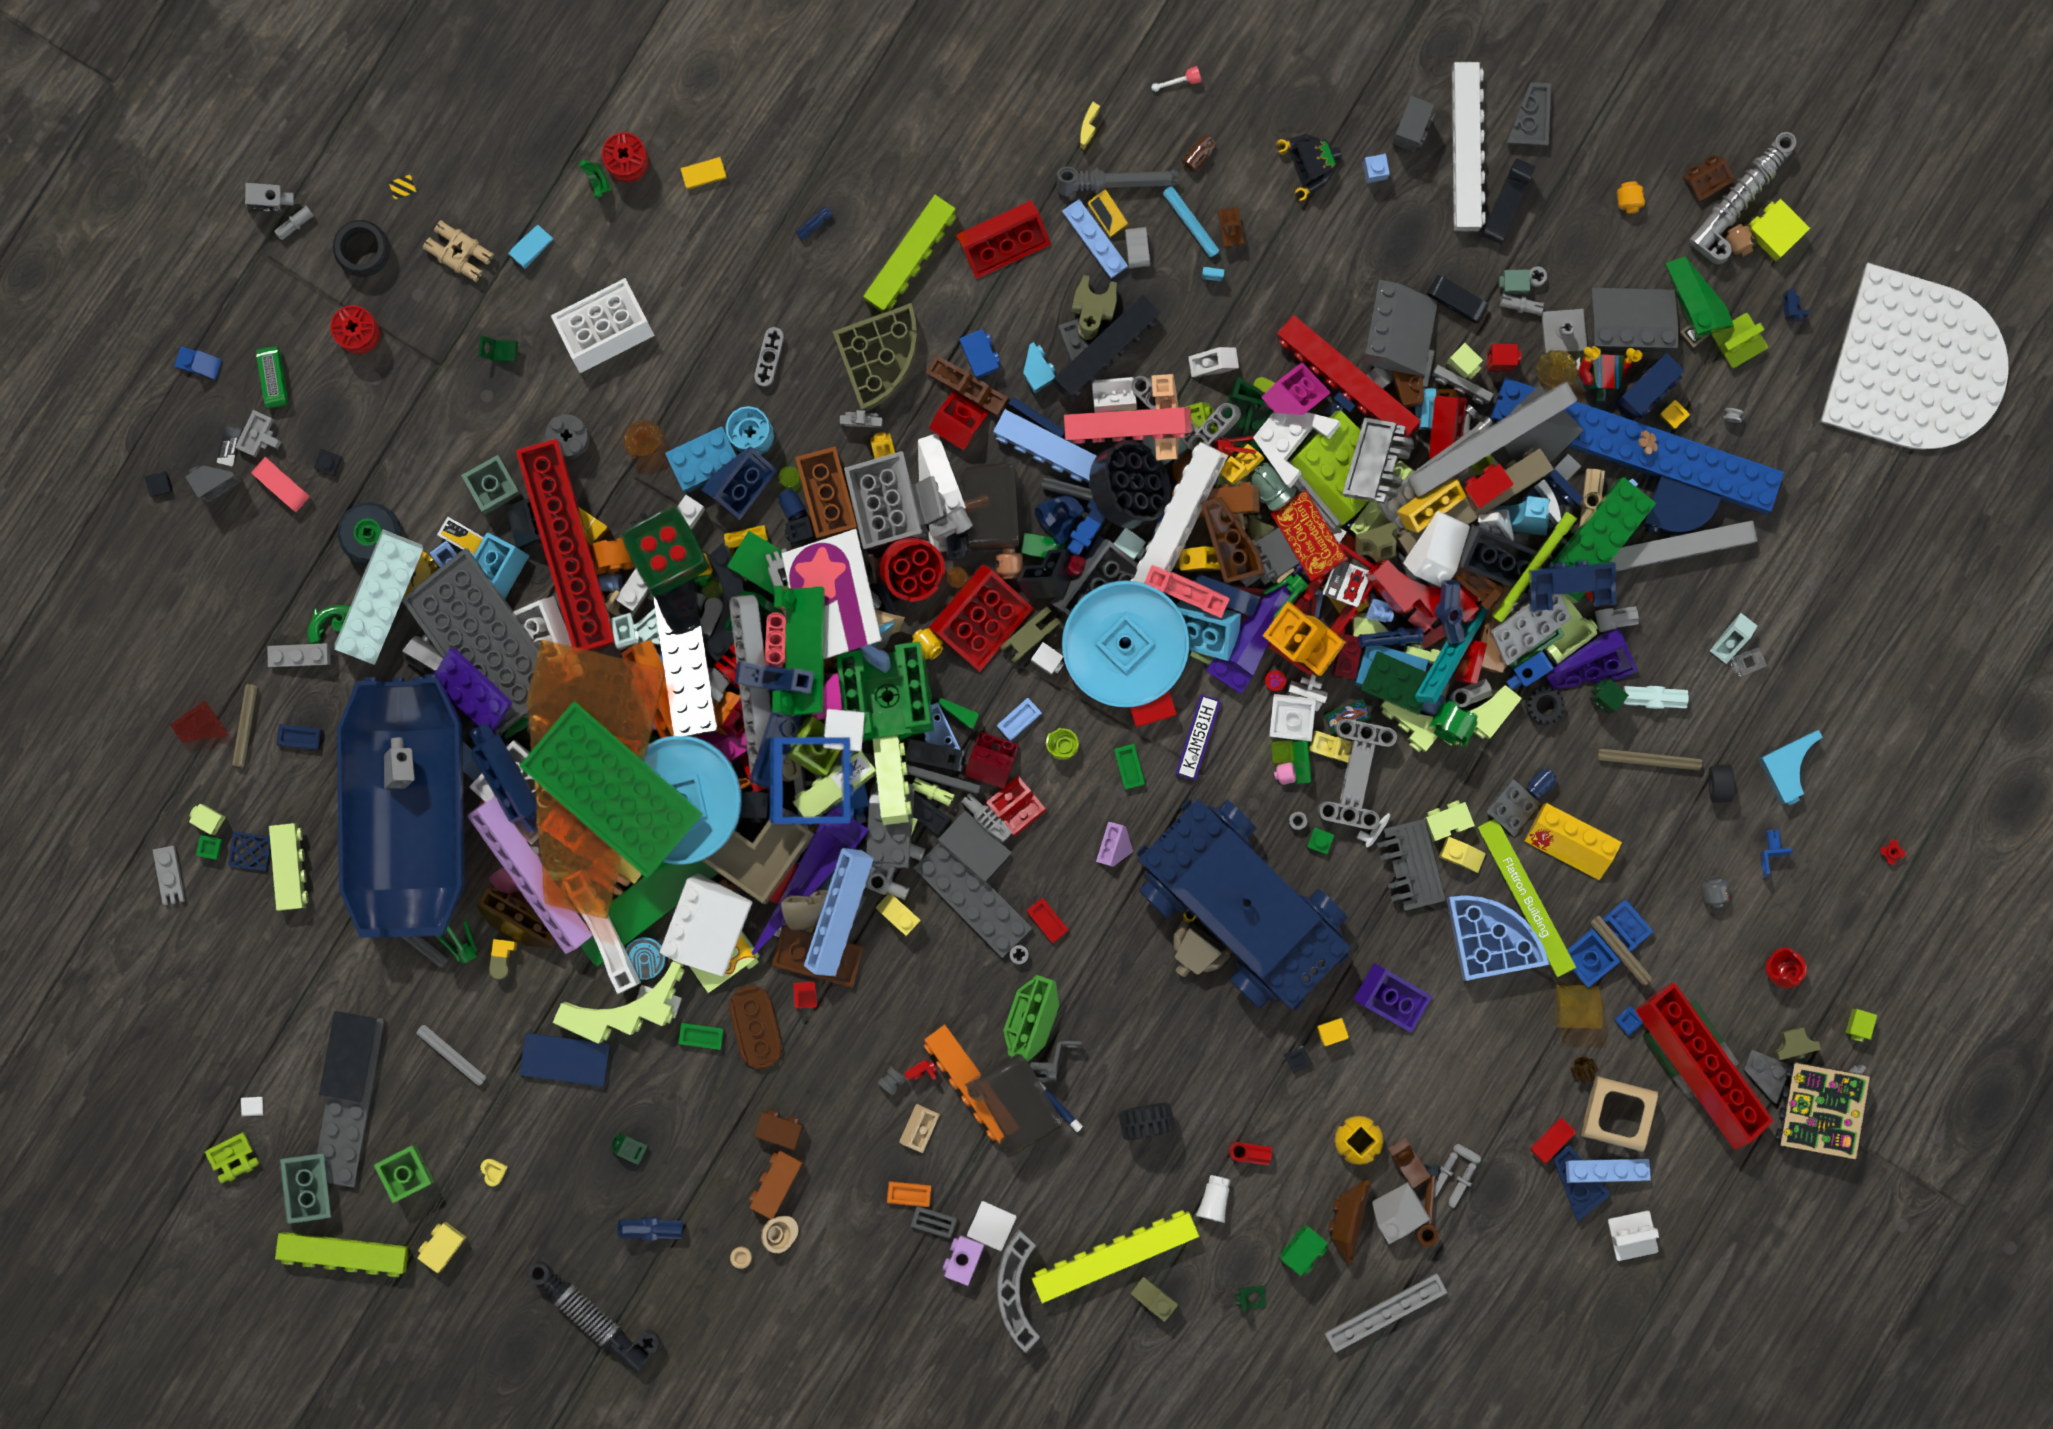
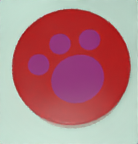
M1272 670L1265 677V685L1271 691H1279L1286 684V677L1279 670Z

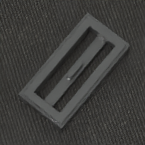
M917 1206L910 1227L951 1239L957 1218ZM919 1212L952 1221L950 1225L919 1215ZM921 1220L947 1228L949 1233L917 1224L916 1221Z

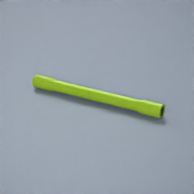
M1568 512L1564 514L1551 536L1507 597L1492 614L1495 619L1501 623L1504 621L1515 602L1529 584V570L1541 568L1561 538L1577 520L1573 515Z

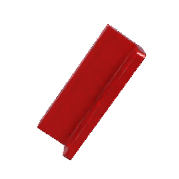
M1435 396L1429 458H1434L1463 436L1467 398Z

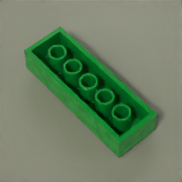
M1626 478L1618 479L1549 567L1554 566L1556 562H1567V565H1574L1575 561L1588 560V563L1591 564L1610 562L1656 503ZM1586 592L1564 593L1562 595L1572 603L1579 602Z

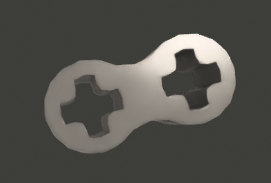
M1146 227L1125 229L1129 268L1150 266Z

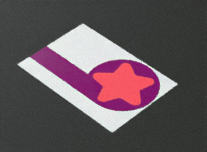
M856 529L781 553L789 588L798 589L816 586L825 588L823 659L881 641Z

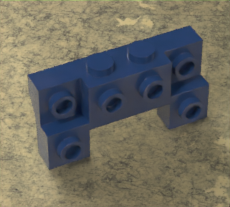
M1588 560L1575 561L1574 565H1567V562H1556L1552 567L1529 570L1530 590L1528 591L1531 612L1538 610L1552 611V594L1592 591V601L1595 607L1604 604L1617 605L1616 563L1614 562L1591 564L1588 563Z

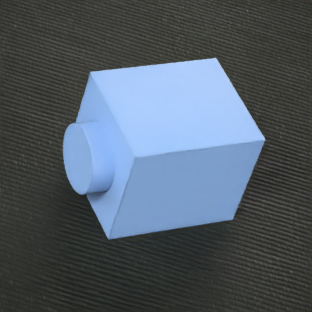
M1386 154L1366 157L1364 159L1363 168L1366 183L1387 180L1390 173Z

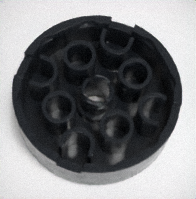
M1123 441L1102 451L1094 459L1089 474L1092 498L1100 511L1115 525L1128 529L1141 527L1159 518L1171 498L1170 480L1164 464L1161 460H1156L1149 447L1137 441Z

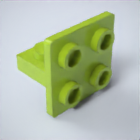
M1748 313L1732 321L1734 327L1711 334L1731 368L1739 366L1768 348L1760 334L1764 331L1761 323L1755 325Z

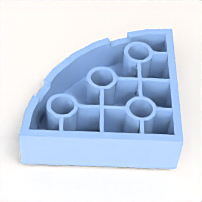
M1446 897L1462 979L1464 981L1549 965L1540 939L1526 920L1512 909L1499 902L1482 897Z

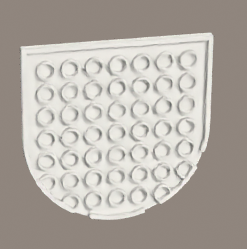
M1867 263L1820 422L1910 449L1944 448L1968 438L1982 428L1992 417L2006 389L2008 356L1998 326L1981 305L1958 290Z

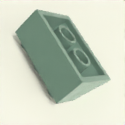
M324 1154L279 1159L286 1223L330 1218Z

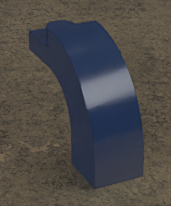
M1192 572L1190 580L1230 598L1226 606L1227 608L1253 617L1260 599L1259 596Z
M737 662L734 683L765 690L810 694L814 672Z

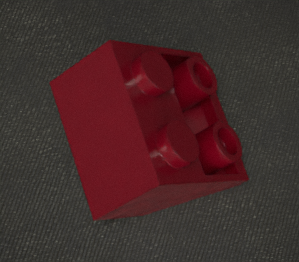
M979 731L964 776L1004 789L1019 744Z

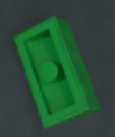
M1308 741L1290 743L1291 763L1295 767L1297 778L1293 784H1308L1311 782Z

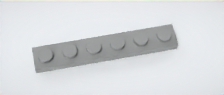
M1436 1273L1324 1334L1336 1353L1446 1294L1447 1291Z

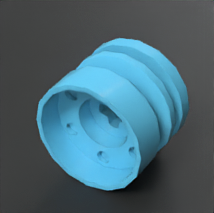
M750 406L741 407L735 410L727 420V437L739 453H742L748 447H752L762 455L772 446L774 440L773 427L766 415L758 408ZM751 430H754L755 434H752V438H749L747 434H751Z

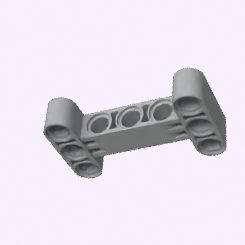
M1341 719L1335 724V732L1339 737L1351 739L1352 744L1339 803L1322 802L1317 808V813L1321 819L1365 829H1374L1380 822L1378 814L1372 810L1362 809L1375 745L1385 747L1394 745L1397 740V734L1388 727L1350 719ZM1344 722L1350 725V732L1346 735L1340 731V726ZM1363 727H1368L1371 731V735L1367 739L1361 736V729ZM1385 731L1391 734V740L1388 743H1384L1381 739V735ZM1326 805H1330L1333 808V813L1329 817L1323 815V808ZM1348 809L1352 810L1354 814L1353 819L1350 821H1346L1343 818L1344 812ZM1367 814H1372L1374 822L1367 826L1364 823V817Z

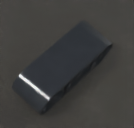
M1440 275L1435 277L1426 292L1430 298L1437 300L1438 303L1476 324L1480 322L1489 306L1481 298Z

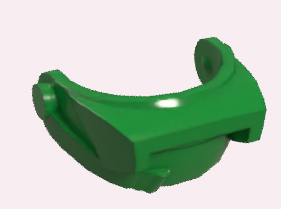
M586 160L579 162V168L585 172L594 188L595 193L593 196L595 199L601 198L602 194L612 190L598 163Z

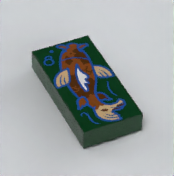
M1364 699L1324 715L1331 734L1336 733L1335 724L1341 719L1359 722L1371 719ZM1346 722L1342 723L1340 731L1349 728L1350 725Z

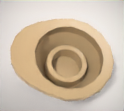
M780 1216L768 1220L762 1229L761 1238L763 1245L772 1253L786 1251L798 1235V1225L789 1216Z

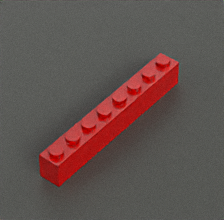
M1295 315L1278 331V343L1287 350L1289 348L1292 350L1294 357L1301 363L1305 361L1310 365L1309 369L1315 375H1322L1326 379L1325 382L1332 389L1337 388L1350 402L1353 401L1358 405L1357 409L1366 416L1368 414L1375 420L1406 426L1404 436L1395 435L1404 438H1410L1421 426L1420 419Z

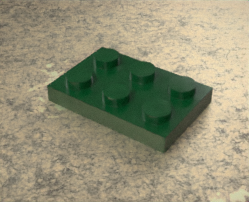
M1376 651L1360 690L1419 715L1424 702H1418L1415 695L1428 672Z

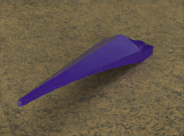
M1301 563L1293 567L1294 571L1290 575L1293 578L1297 574L1300 576L1303 569ZM1288 583L1271 591L1256 607L1253 617L1248 616L1240 626V632L1230 659L1226 661L1214 657L1206 673L1239 694H1242L1254 675L1269 643L1263 635L1274 621L1276 612L1291 595V592L1286 588L1289 585Z
M834 805L825 817H842V810ZM853 818L850 819V823L820 824L787 889L754 947L752 955L756 954L785 923L781 902L789 895L809 897L835 871L842 848L853 850L857 848L869 831L866 827Z

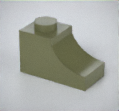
M1145 1277L1141 1278L1130 1293L1164 1322L1178 1305L1176 1301Z

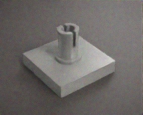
M1584 309L1542 312L1544 354L1584 351L1587 347Z

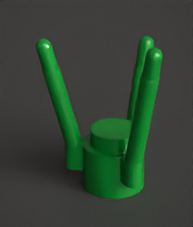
M1298 574L1294 578L1289 575L1280 583L1264 590L1263 593L1268 594L1287 583L1289 584L1286 588L1292 595L1279 608L1274 618L1277 617L1287 602L1293 604L1299 595L1309 587Z
M466 920L463 921L470 946L467 943L461 945L449 925L447 932L458 947L456 951L442 936H436L454 955L457 962L461 961L462 965L477 957L475 951L478 950Z

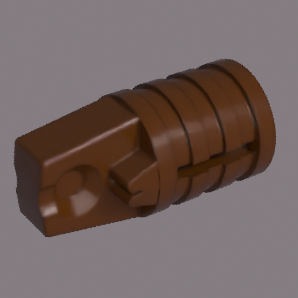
M1205 134L1181 160L1182 163L1192 172H1196L1209 157L1217 143L1210 135Z

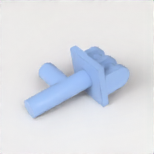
M1369 593L1368 600L1371 605L1366 618L1391 622L1394 616L1392 607L1387 601L1378 600L1374 593Z

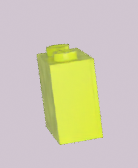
M1781 199L1776 204L1771 202L1763 210L1766 214L1761 219L1757 216L1749 224L1757 243L1775 261L1780 259L1810 229Z

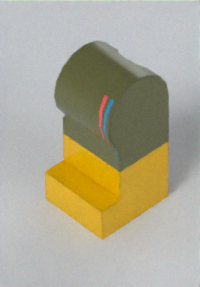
M493 939L489 968L493 978L504 979L509 975L510 950H516L517 942Z

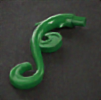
M335 605L327 607L320 612L315 608L308 627L309 644H321L320 636L324 631L323 629L320 630L321 625L327 618L333 615H342L341 621H338L336 617L332 620L333 629L340 632L350 606Z

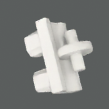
M1312 674L1310 679L1302 677L1300 683L1291 680L1289 686L1290 696H1304L1316 699L1315 711L1319 710L1322 702H1326L1327 692L1319 690L1322 683L1315 681L1316 675Z

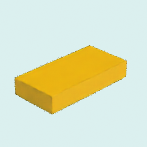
M721 157L681 168L686 189L727 178Z

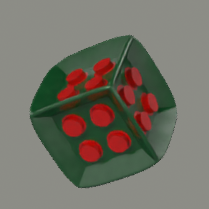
M678 506L661 511L632 526L620 535L636 570L648 587L652 597L675 589L710 568Z

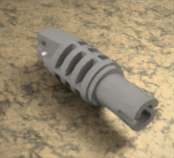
M971 793L961 801L974 814V819L996 839L1003 843L1011 835L1012 832L1003 820L998 818L988 806H983Z

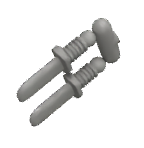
M1456 1144L1453 1147L1454 1152L1450 1154L1444 1167L1441 1166L1439 1168L1441 1171L1435 1180L1434 1197L1436 1198L1448 1175L1451 1177L1453 1175V1172L1450 1170L1458 1158L1457 1154L1473 1162L1468 1165L1462 1177H1457L1459 1183L1449 1199V1206L1452 1208L1456 1206L1466 1186H1471L1472 1183L1468 1180L1471 1179L1470 1177H1472L1471 1175H1473L1472 1173L1476 1169V1164L1481 1162V1157L1460 1144Z

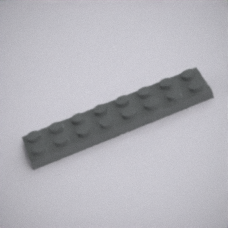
M377 1018L362 1102L327 1097L317 1154H324L327 1183L356 1187L385 1021L383 1018Z

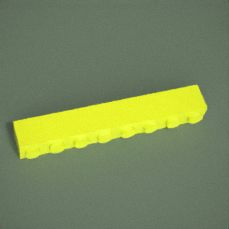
M1178 1211L1173 1213L1172 1218L1167 1221L1162 1218L1153 1222V1227L1145 1229L1143 1226L1132 1231L1134 1235L1127 1238L1125 1235L1114 1238V1243L1108 1246L1103 1243L1093 1248L1094 1251L1086 1254L1085 1251L1074 1256L1075 1260L1068 1263L1066 1260L1055 1263V1268L1049 1271L1046 1268L1036 1271L1032 1280L1041 1302L1044 1303L1199 1237L1189 1212Z

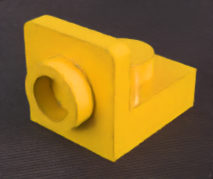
M881 432L870 438L875 459L895 453L890 433Z

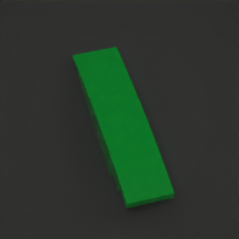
M702 860L689 864L663 862L648 879L643 877L608 904L605 909L623 946H626L677 907L688 878L699 873L712 880L719 872ZM591 936L580 945L596 967L604 962L594 936Z

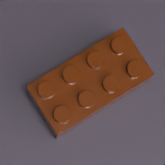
M836 446L795 457L817 541L854 529L858 530Z

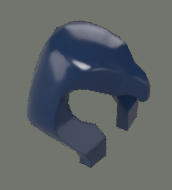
M1066 495L1043 501L1035 508L1037 521L1045 531L1053 536L1054 542L1058 545L1067 541L1071 527L1078 517L1084 513V508L1075 498Z

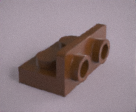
M1716 155L1707 158L1702 165L1690 168L1687 171L1688 173L1682 176L1685 181L1689 182L1698 201L1705 199L1735 181L1726 159Z

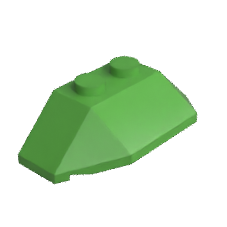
M1036 975L1017 990L1003 1030L1009 1056L1028 1062L1046 1045L1059 1008L1056 981Z

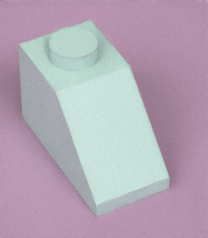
M631 613L610 619L615 645L618 650L639 644L637 630Z
M1740 613L1714 644L1710 652L1727 664L1751 638L1757 625Z

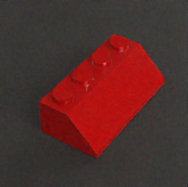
M1032 200L956 235L975 279L1051 245L1041 216Z

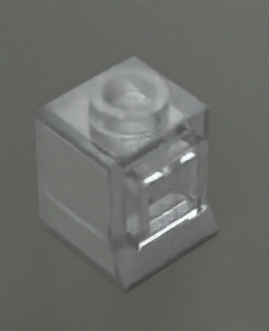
M1759 647L1732 657L1733 662H1731L1734 673L1738 674L1739 677L1767 666ZM1752 656L1755 666L1746 668L1743 659Z

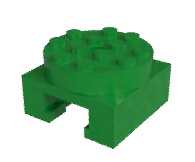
M921 642L895 645L896 652L887 653L891 665L887 673L865 661L861 650L836 655L843 711L865 713L862 742L898 736L899 740H902L912 734L934 731L931 707L932 694L928 683L925 651ZM889 694L894 695L893 700L889 704L884 702L885 696Z

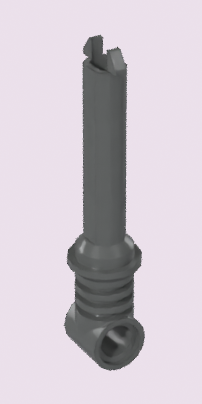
M1063 167L1057 173V191L1063 196H1072L1078 192V189H1080V192L1083 189L1085 191L1090 189L1099 194V191L1110 187H1173L1178 184V180H1172V177H1179V172L1171 170L1105 173L1103 170L1095 167L1094 170H1090V173H1088V170H1085V173H1083V170L1078 173L1072 167Z

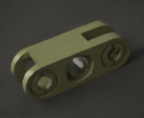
M1048 607L1044 608L1000 647L1002 651L1010 646L1015 649L1017 654L1011 660L1013 663L1021 659L1061 623L1058 618L1054 619L1047 626L1041 622L1052 612Z

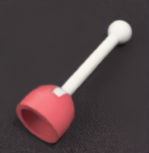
M1195 66L1188 69L1184 77L1161 84L1154 83L1151 88L1156 92L1162 87L1185 80L1191 84H1197L1202 81L1198 67Z

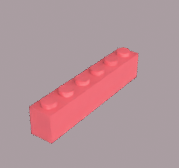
M1190 407L1064 415L1065 440H1073V444L1085 443V439H1092V442L1096 443L1105 442V438L1112 437L1113 442L1125 441L1126 436H1132V440H1145V435H1152V439H1163L1165 434H1172V438L1185 437V433H1192Z

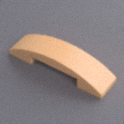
M1173 374L1152 375V390L1156 409L1178 408ZM1165 434V438L1155 439L1156 460L1178 459L1179 438H1172V434Z

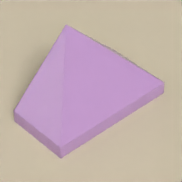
M1108 822L1096 862L1114 867L1131 854L1133 849L1126 826Z

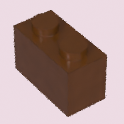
M770 1109L767 1112L763 1111L754 1137L795 1150L803 1128V1124L799 1123L800 1119L791 1116L785 1119L779 1117V1112Z

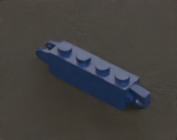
M485 723L478 726L479 728L472 729L470 733L476 746L472 749V756L507 819L512 823L519 821L528 834L539 829L541 823L536 811L540 807L500 735L495 736L490 727Z

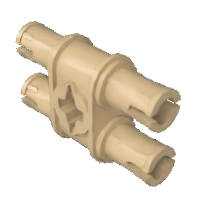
M442 220L439 221V227L436 225L434 232L448 239V245L443 247L429 237L426 240L428 244L424 243L423 249L436 256L439 263L449 266L455 273H462L474 282H477L479 280L478 276L481 277L483 271L468 263L469 257L473 255L488 265L491 262L489 258L492 260L494 253L480 246L477 239L474 240L467 236L461 229L455 230ZM461 248L463 251L461 254L454 252L455 249L459 250Z

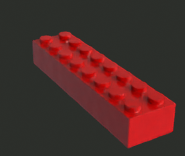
M1675 982L1659 989L1635 1010L1734 1150L1750 1144L1774 1121Z

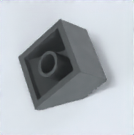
M204 465L189 470L190 474L185 476L197 497L206 503L211 502L243 482L242 478L233 472Z

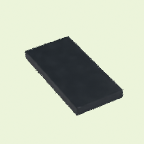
M334 1011L319 1095L362 1102L377 1018Z

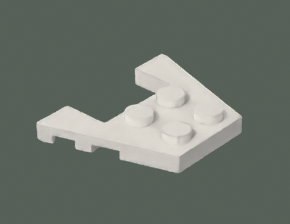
M1273 412L1253 438L1287 487L1291 488L1302 473L1286 462L1312 429L1330 439L1341 424L1336 419L1308 412L1304 415Z

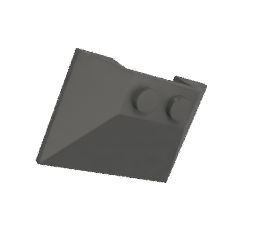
M1539 385L1507 416L1547 393V391ZM1563 409L1492 452V454L1505 466L1513 460H1516L1518 463L1524 459L1522 455L1532 448L1534 451L1541 449L1550 463L1584 429Z

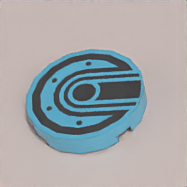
M642 937L635 939L625 949L639 979L647 980L656 977L665 966L666 956L660 953L662 946L652 938Z

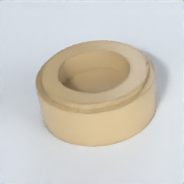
M746 1247L735 1248L730 1255L731 1263L736 1268L747 1267L752 1260L750 1250Z

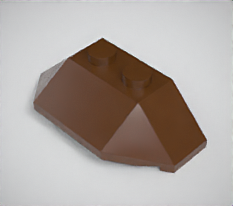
M1367 1179L1357 1183L1340 1194L1339 1199L1334 1200L1332 1211L1335 1212L1334 1220H1330L1328 1226L1331 1239L1344 1260L1351 1265L1353 1264L1371 1183Z

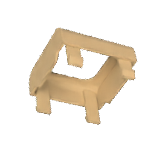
M1595 1076L1581 1136L1643 1152L1646 1147L1658 1092ZM1616 1091L1636 1096L1644 1102V1111L1636 1136L1628 1138L1605 1132L1599 1127L1598 1121L1604 1097L1608 1092Z

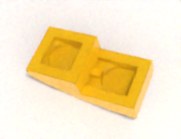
M1247 444V445L1244 447V448H1247V449H1253V450H1255V449L1252 448L1249 444ZM1256 451V454L1240 452L1235 458L1231 456L1224 463L1219 474L1231 484H1235L1253 471L1264 460V457L1258 451Z

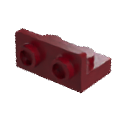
M1343 634L1341 638L1346 643L1335 657L1331 677L1355 679L1361 648L1358 644V637Z

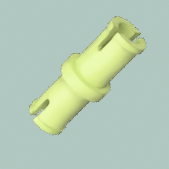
M918 777L915 778V783L913 782L912 784L915 786V791L928 796L927 799H935L948 807L951 805L955 794L938 788V785L935 783L932 785Z

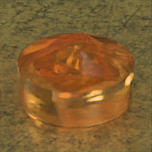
M960 567L951 568L946 575L947 583L953 588L963 587L967 582L966 571Z

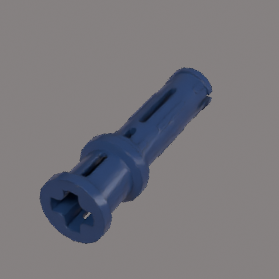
M1415 626L1412 629L1400 627L1392 632L1358 635L1360 648L1389 644L1405 646L1409 643H1416L1420 645L1423 643L1421 626Z

